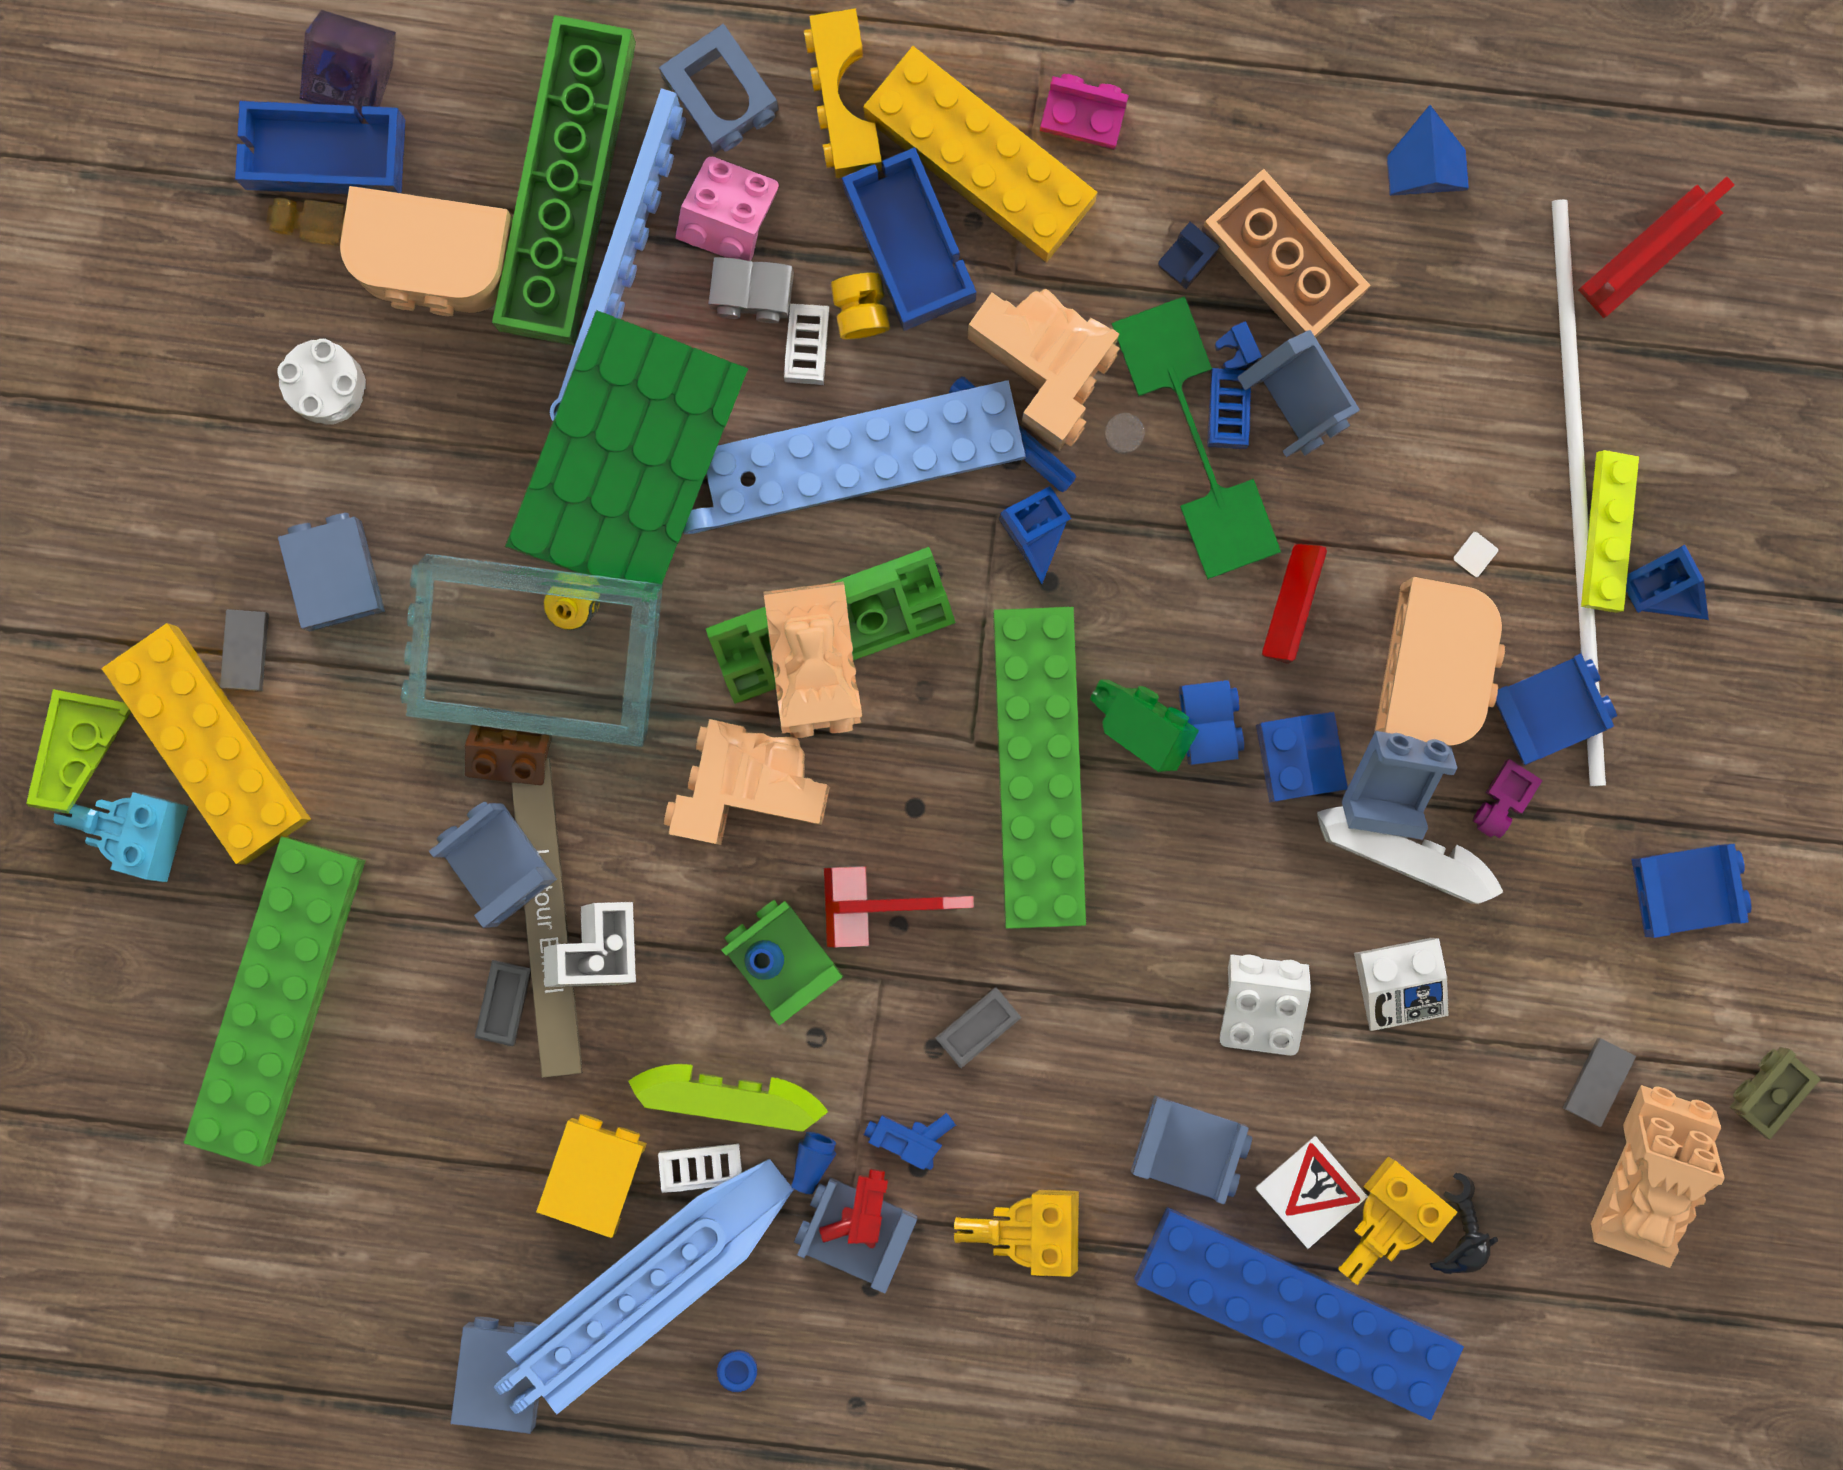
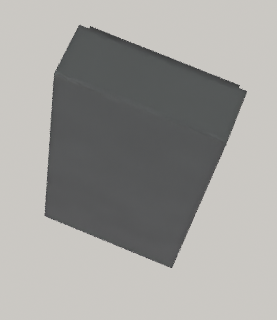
M492 960L474 1038L515 1046L531 977V968Z

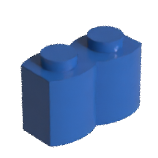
M1229 680L1180 686L1181 711L1189 717L1188 723L1199 730L1186 753L1188 765L1239 759L1238 751L1244 750V737L1242 728H1235L1233 712L1239 711L1237 688H1230Z

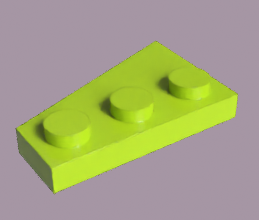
M53 689L26 802L28 807L69 814L130 715L131 711L125 702Z

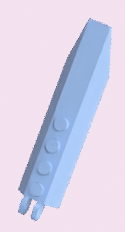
M767 1159L697 1196L506 1351L517 1363L518 1367L502 1377L496 1383L494 1389L501 1395L511 1390L515 1384L527 1376L534 1386L528 1388L513 1400L510 1405L511 1410L517 1414L542 1395L557 1415L745 1261L794 1189L773 1162Z

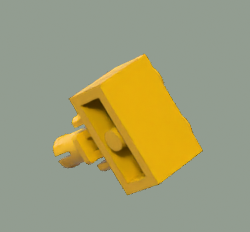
M1389 1156L1363 1186L1370 1194L1364 1204L1363 1220L1354 1230L1362 1237L1360 1239L1361 1242L1342 1266L1338 1268L1340 1272L1357 1286L1379 1257L1382 1258L1384 1255L1392 1262L1400 1251L1416 1247L1425 1238L1433 1243L1457 1214L1455 1209Z
M1038 1190L1032 1194L1031 1198L1022 1199L1010 1208L995 1207L994 1216L1010 1217V1219L955 1218L954 1229L973 1230L957 1231V1233H954L955 1243L970 1242L1009 1245L1010 1247L997 1246L993 1248V1254L1009 1256L1016 1263L1031 1268V1275L1071 1277L1078 1271L1079 1191Z

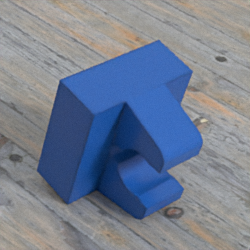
M1246 321L1232 327L1231 330L1216 341V351L1225 347L1235 348L1237 351L1233 359L1223 364L1227 371L1241 368L1247 369L1262 358Z

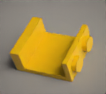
M580 1114L578 1120L571 1118L567 1121L536 1212L613 1238L621 1221L620 1215L640 1156L645 1151L647 1143L639 1141L640 1134L618 1127L615 1133L601 1128L603 1121Z

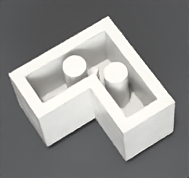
M633 902L592 903L581 906L582 943L555 944L544 947L545 987L623 985L636 982Z

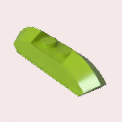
M670 1064L649 1069L628 1081L638 1100L644 1108L800 1132L805 1131L829 1112L807 1090L789 1081L771 1077L769 1091L761 1090L762 1083L739 1080L738 1086L722 1084L723 1077L699 1074V1080H692L693 1065Z

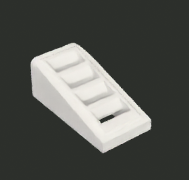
M790 303L784 369L785 382L824 385L829 306ZM798 315L820 317V324L797 323ZM797 331L819 332V339L797 338L796 333ZM795 347H818L817 354L795 352ZM794 360L816 362V369L794 367Z
M739 1143L664 1150L658 1153L662 1193L716 1187L742 1173ZM728 1153L730 1176L722 1177L720 1154ZM712 1155L714 1178H706L704 1156ZM695 1157L697 1179L690 1180L688 1158ZM679 1159L681 1181H674L672 1160Z

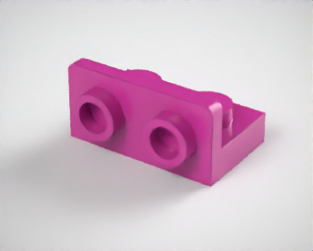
M1062 74L1061 78L1053 76L1040 131L1115 150L1129 95L1121 93V88L1111 84H1099V87L1083 84L1084 80L1075 75Z

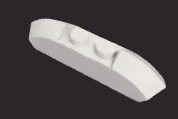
M1343 806L1317 812L1319 825L1325 841L1470 904H1479L1503 893L1499 882L1490 869L1478 857L1461 846L1456 845L1448 857L1444 855L1445 847L1424 839L1422 845L1408 840V837L1348 828Z

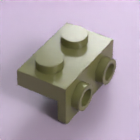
M1779 1047L1777 1051L1775 1049L1770 1050L1762 1058L1758 1065L1761 1070L1752 1081L1747 1079L1736 1089L1733 1094V1098L1736 1100L1729 1107L1763 1137L1769 1140L1821 1080L1795 1057L1796 1053L1791 1049Z

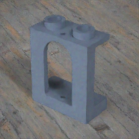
M724 23L659 67L663 80L669 89H673L677 94L679 100L709 141L714 154L721 149L726 152L737 146L743 140L742 135L753 127L757 130L765 127L776 117L774 113L779 110L776 98ZM721 56L749 97V107L746 113L736 120L719 118L690 79L695 73Z

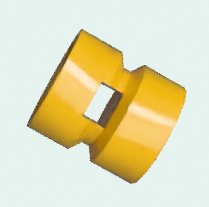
M879 273L854 274L831 282L834 305L841 308V312L836 316L840 338H867L885 333L891 329L887 307L880 304V300L884 297V290Z

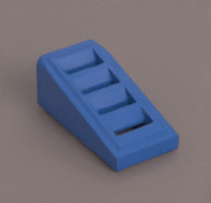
M1212 368L1207 447L1247 449L1249 446L1251 388L1245 390L1243 386L1241 389L1220 387V380L1239 381L1237 377L1246 370L1227 371L1225 369ZM1219 395L1241 397V404L1219 402ZM1219 411L1240 412V418L1219 417ZM1218 425L1239 427V433L1218 432Z

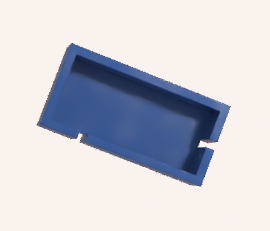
M239 101L238 137L244 144H237L235 180L245 190L348 194L349 186L402 194L406 120L398 108L362 106V115L368 122V124H362L363 117L355 106Z
M915 147L883 160L882 166L885 176L883 179L878 180V170L875 164L842 177L843 189L878 272L881 275L903 331L975 302L977 293L963 259L959 261V249Z

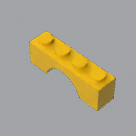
M856 8L809 16L811 29L804 30L807 54L815 52L817 67L810 68L814 92L822 91L824 105L816 106L820 130L828 129L830 143L823 144L826 167L835 168L836 178H842L873 164L876 165L878 171H882L875 123L861 120L851 114L843 105L838 94L839 84L845 71L853 63L863 58Z

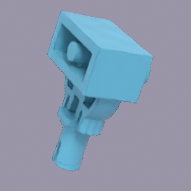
M132 792L131 798H122L114 802L101 799L96 802L95 806L110 811L109 813L74 804L69 812L72 814V817L54 813L55 824L102 837V840L86 837L85 842L90 846L99 848L100 852L112 862L111 870L146 880L167 882L189 806L155 796Z

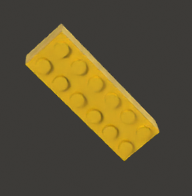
M914 46L910 48L863 106L864 118L867 121L875 123L877 129L905 151L915 147L922 164L1046 263L1096 201L1098 193L1096 190Z
M166 623L101 668L235 864L247 865L279 843L281 836H289L311 820L179 627Z

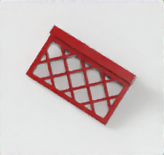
M1725 177L1707 194L1697 184L1581 286L1578 291L1603 318L1607 317L1723 214L1715 202L1735 184L1728 177Z

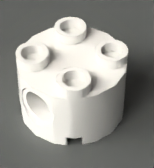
M327 339L310 340L297 345L286 355L284 361L278 367L279 387L284 400L305 419L316 423L334 425L349 419L360 408L364 389H366V379L361 366L341 346Z

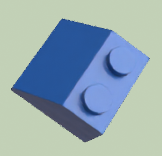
M1334 712L1262 722L1256 725L1269 803L1347 790Z

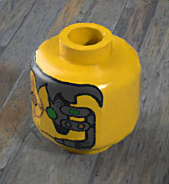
M569 573L561 576L547 591L544 599V611L548 619L555 626L563 630L574 631L580 629L598 612L601 604L600 591L589 577L580 573Z

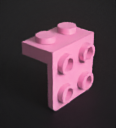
M716 157L706 158L681 206L675 239L725 258L751 261L754 255L759 228L777 194L778 182Z

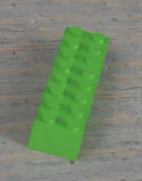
M554 15L492 320L493 325L499 332L572 346L576 345L636 46L631 29Z
M1074 607L994 610L993 629L1005 928L1086 926Z
M281 836L184 1144L258 1167L271 1162L366 860L296 838Z

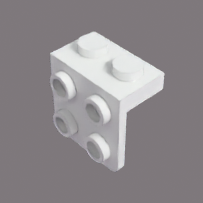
M1230 955L1228 965L1229 990L1220 1032L1221 1045L1229 1048L1290 1056L1295 1055L1299 1051L1311 993L1309 965L1300 964L1294 960L1276 961L1261 959L1255 955Z

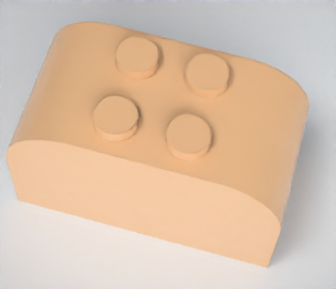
M349 186L340 243L341 257L347 270L370 294L379 299L391 301V306L394 308L413 311L415 305L430 307L431 313L442 316H453L454 311L466 313L481 312L496 304L513 218L507 209Z
M1412 577L1401 584L1375 731L1392 734L1400 733L1424 742L1436 739L1444 742L1447 746H1453L1471 739L1481 729L1487 716L1488 707H1494L1496 702L1498 684L1493 683L1495 667L1501 668L1505 654V645L1500 644L1502 632L1500 613L1494 602L1486 594L1471 587Z

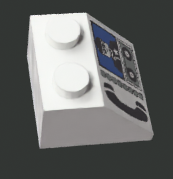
M1427 938L1354 953L1370 1031L1448 1016L1447 975L1439 938Z

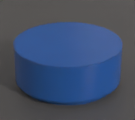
M733 1350L726 1353L721 1358L717 1367V1377L720 1384L731 1392L747 1390L752 1386L757 1376L755 1359L749 1353L742 1350Z

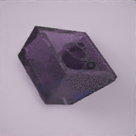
M321 10L305 31L300 99L314 104L355 106L362 117V106L380 107L393 67L396 32Z

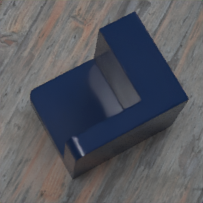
M1189 222L1180 232L1177 241L1159 260L1158 266L1184 289H1187L1216 256L1220 246L1192 222Z

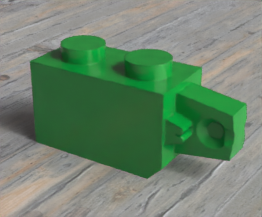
M1100 679L1090 700L1106 715L1102 721L1104 733L1157 772L1177 771L1199 732L1198 729L1188 723L1189 717L1176 708L1165 707L1158 702L1159 696L1146 687L1125 688L1108 679Z

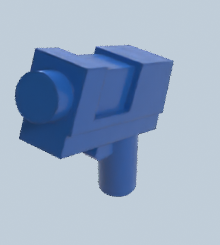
M945 1113L928 1127L920 1122H914L912 1129L881 1115L877 1124L872 1121L869 1122L863 1135L870 1138L868 1143L878 1148L881 1146L901 1156L900 1159L924 1170L927 1168L930 1170L933 1168V1157L942 1146L936 1140L951 1130L956 1124L948 1113Z

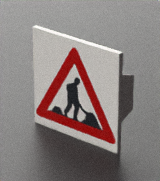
M1316 1136L1255 1187L1307 1249L1368 1197Z

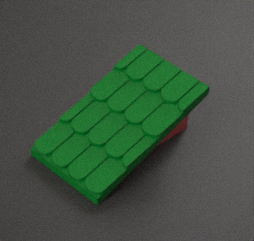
M596 310L504 547L568 571L580 573L590 579L642 598L655 601L748 368Z

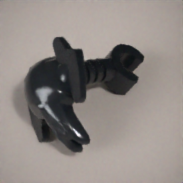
M1455 1173L1453 1177L1463 1183L1464 1190L1457 1196L1445 1191L1444 1197L1450 1202L1457 1204L1458 1210L1461 1212L1460 1216L1463 1218V1231L1466 1235L1458 1241L1456 1249L1444 1261L1429 1263L1431 1268L1444 1274L1470 1273L1480 1270L1488 1262L1491 1254L1490 1247L1498 1242L1497 1237L1490 1239L1488 1233L1478 1232V1220L1475 1217L1476 1212L1473 1209L1474 1205L1471 1200L1475 1192L1474 1183L1469 1177L1461 1173Z

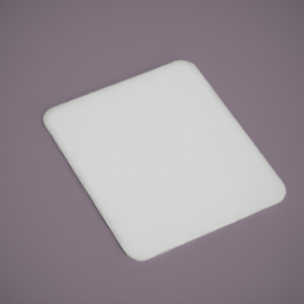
M1473 532L1453 559L1472 575L1478 577L1497 554L1498 548L1479 533Z

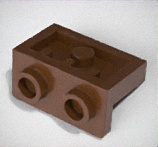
M474 718L465 743V776L469 778L543 785L545 780V761L552 741V726Z

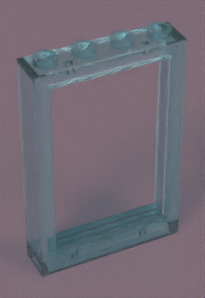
M426 554L418 562V565H413L410 586L416 589L415 603L410 604L407 617L408 627H413L412 642L408 641L406 644L404 663L410 666L409 680H404L401 693V702L407 704L406 716L643 747L648 736L663 584ZM434 581L631 605L632 616L621 725L425 700Z

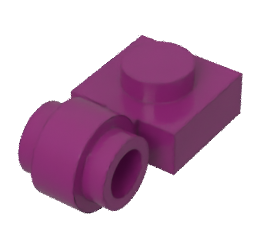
M1505 760L1485 792L1497 801L1491 805L1484 802L1473 817L1472 821L1477 824V829L1490 838L1496 836L1500 839L1512 822V818L1507 816L1509 813L1508 809L1513 810L1517 814H1522L1543 780L1512 760Z

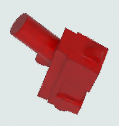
M870 1169L869 1176H858L853 1209L844 1207L841 1221L819 1227L823 1243L849 1235L848 1244L864 1243L869 1248L876 1246L879 1240L882 1221L881 1208L883 1196L886 1193L888 1179H884L885 1171Z

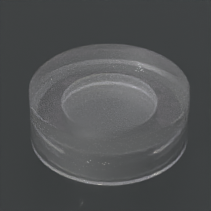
M1117 414L1109 420L1105 428V441L1117 453H1131L1139 448L1144 439V426L1140 419L1132 414Z

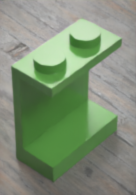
M773 900L756 913L760 920L748 930L742 924L724 938L728 945L721 950L725 956L730 957L771 1011L770 1015L780 1026L839 981L843 975L788 902L784 901L778 905ZM761 940L774 942L780 947L784 955L782 970L777 976L768 980L753 977L747 971L744 961L747 949L753 943ZM765 953L757 955V966L760 968L768 967L770 963L768 955Z

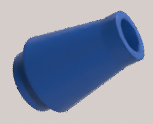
M768 940L757 941L746 951L745 966L753 977L768 980L777 976L782 970L784 955L780 947L774 942ZM759 953L768 955L770 959L768 967L760 968L757 966L756 957Z
M806 1132L804 1139L799 1140L794 1179L791 1184L792 1188L805 1194L814 1193L817 1184L836 1156L834 1151L836 1142L833 1139L816 1132Z

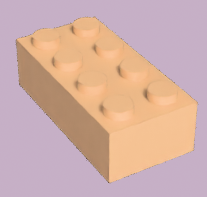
M1265 169L1260 171L1212 214L1202 227L1201 231L1220 246L1218 251L1296 336L1311 330L1316 338L1361 298L1371 286Z

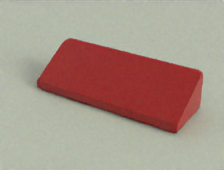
M1296 544L1292 548L1262 650L1264 657L1286 664L1295 661L1327 554L1326 547Z

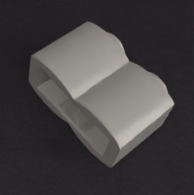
M714 257L708 304L712 310H717V316L722 318L740 319V314L745 313L755 314L756 320L760 322L779 323V318H789L794 277L793 267L779 263Z

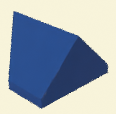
M1429 105L1387 156L1390 196L1469 189L1466 150L1432 106Z
M1050 486L1003 510L999 517V521L1041 584H1043L1065 525L1072 519Z
M1686 545L1674 549L1627 574L1626 592L1637 613L1644 611L1709 620L1704 579Z

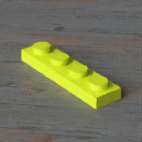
M1606 450L1596 452L1581 607L1614 613L1624 611L1639 456Z

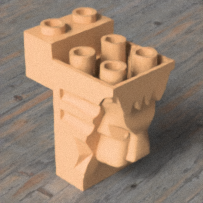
M1047 289L1041 292H1032L1017 307L991 293L969 323L968 339L1039 389V392L1024 411L1021 425L1058 451L1062 449L1065 443L1072 447L1087 423L1082 419L1086 409L1083 404L1095 388L1094 385L1097 380L1093 377L1098 371L1105 374L1118 356L1117 353L1120 348L1116 346L1119 333L1093 318L1086 322L1075 310L1065 308Z
M843 581L763 592L782 733H790V737L804 738L813 736L814 729L829 727L830 733L852 731L853 724L861 723L862 710L855 679L856 669L853 662V647Z
M709 719L708 727H700L696 750L702 752L699 767L692 766L689 777L688 789L694 791L693 798L677 795L675 803L668 802L664 818V825L670 826V835L721 845L729 807L822 826L830 787L827 784L804 778L805 753L800 747V741L797 738L769 737L764 733H746V729L742 726Z
M1641 1085L1623 1124L1626 1145L1593 1217L1591 1227L1595 1243L1671 1268L1679 1252L1678 1242L1685 1234L1687 1225L1696 1217L1695 1207L1704 1205L1706 1202L1705 1194L1718 1185H1722L1725 1177L1715 1144L1721 1130L1717 1111L1709 1104L1700 1100H1692L1690 1102L1678 1098L1674 1093L1662 1087L1651 1089Z

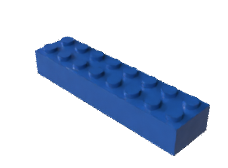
M1166 1207L1134 1278L1137 1285L1429 1420H1432L1464 1348L1454 1338L1170 1207Z

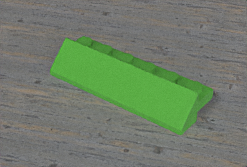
M929 547L834 581H843L845 586L853 660L956 623ZM765 607L706 628L708 638L734 704L776 689Z

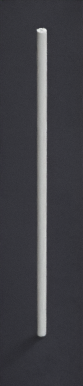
M1562 199L1552 201L1580 644L1584 660L1592 659L1598 670L1595 611L1591 608L1581 607L1589 520L1568 201ZM1598 681V682H1596L1595 684H1596L1597 689H1598V691H1599V693H1600V687H1599V681ZM1601 732L1587 739L1590 786L1606 785L1603 733Z

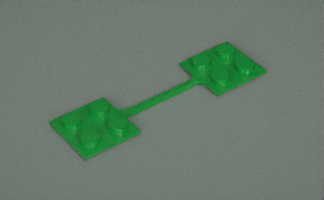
M1185 296L1111 323L1113 330L1119 333L1117 341L1138 397L1161 388H1170L1176 393L1210 483L1209 493L1203 498L1180 506L1207 580L1281 553L1254 479L1230 488H1224L1217 484L1183 394L1182 384L1186 379L1212 370Z

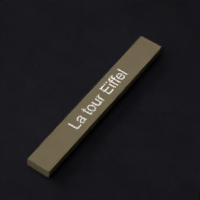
M546 758L543 785L511 782L515 821L557 879L524 905L542 1078L583 1073L574 986L545 987L544 947L555 944H569L550 758Z

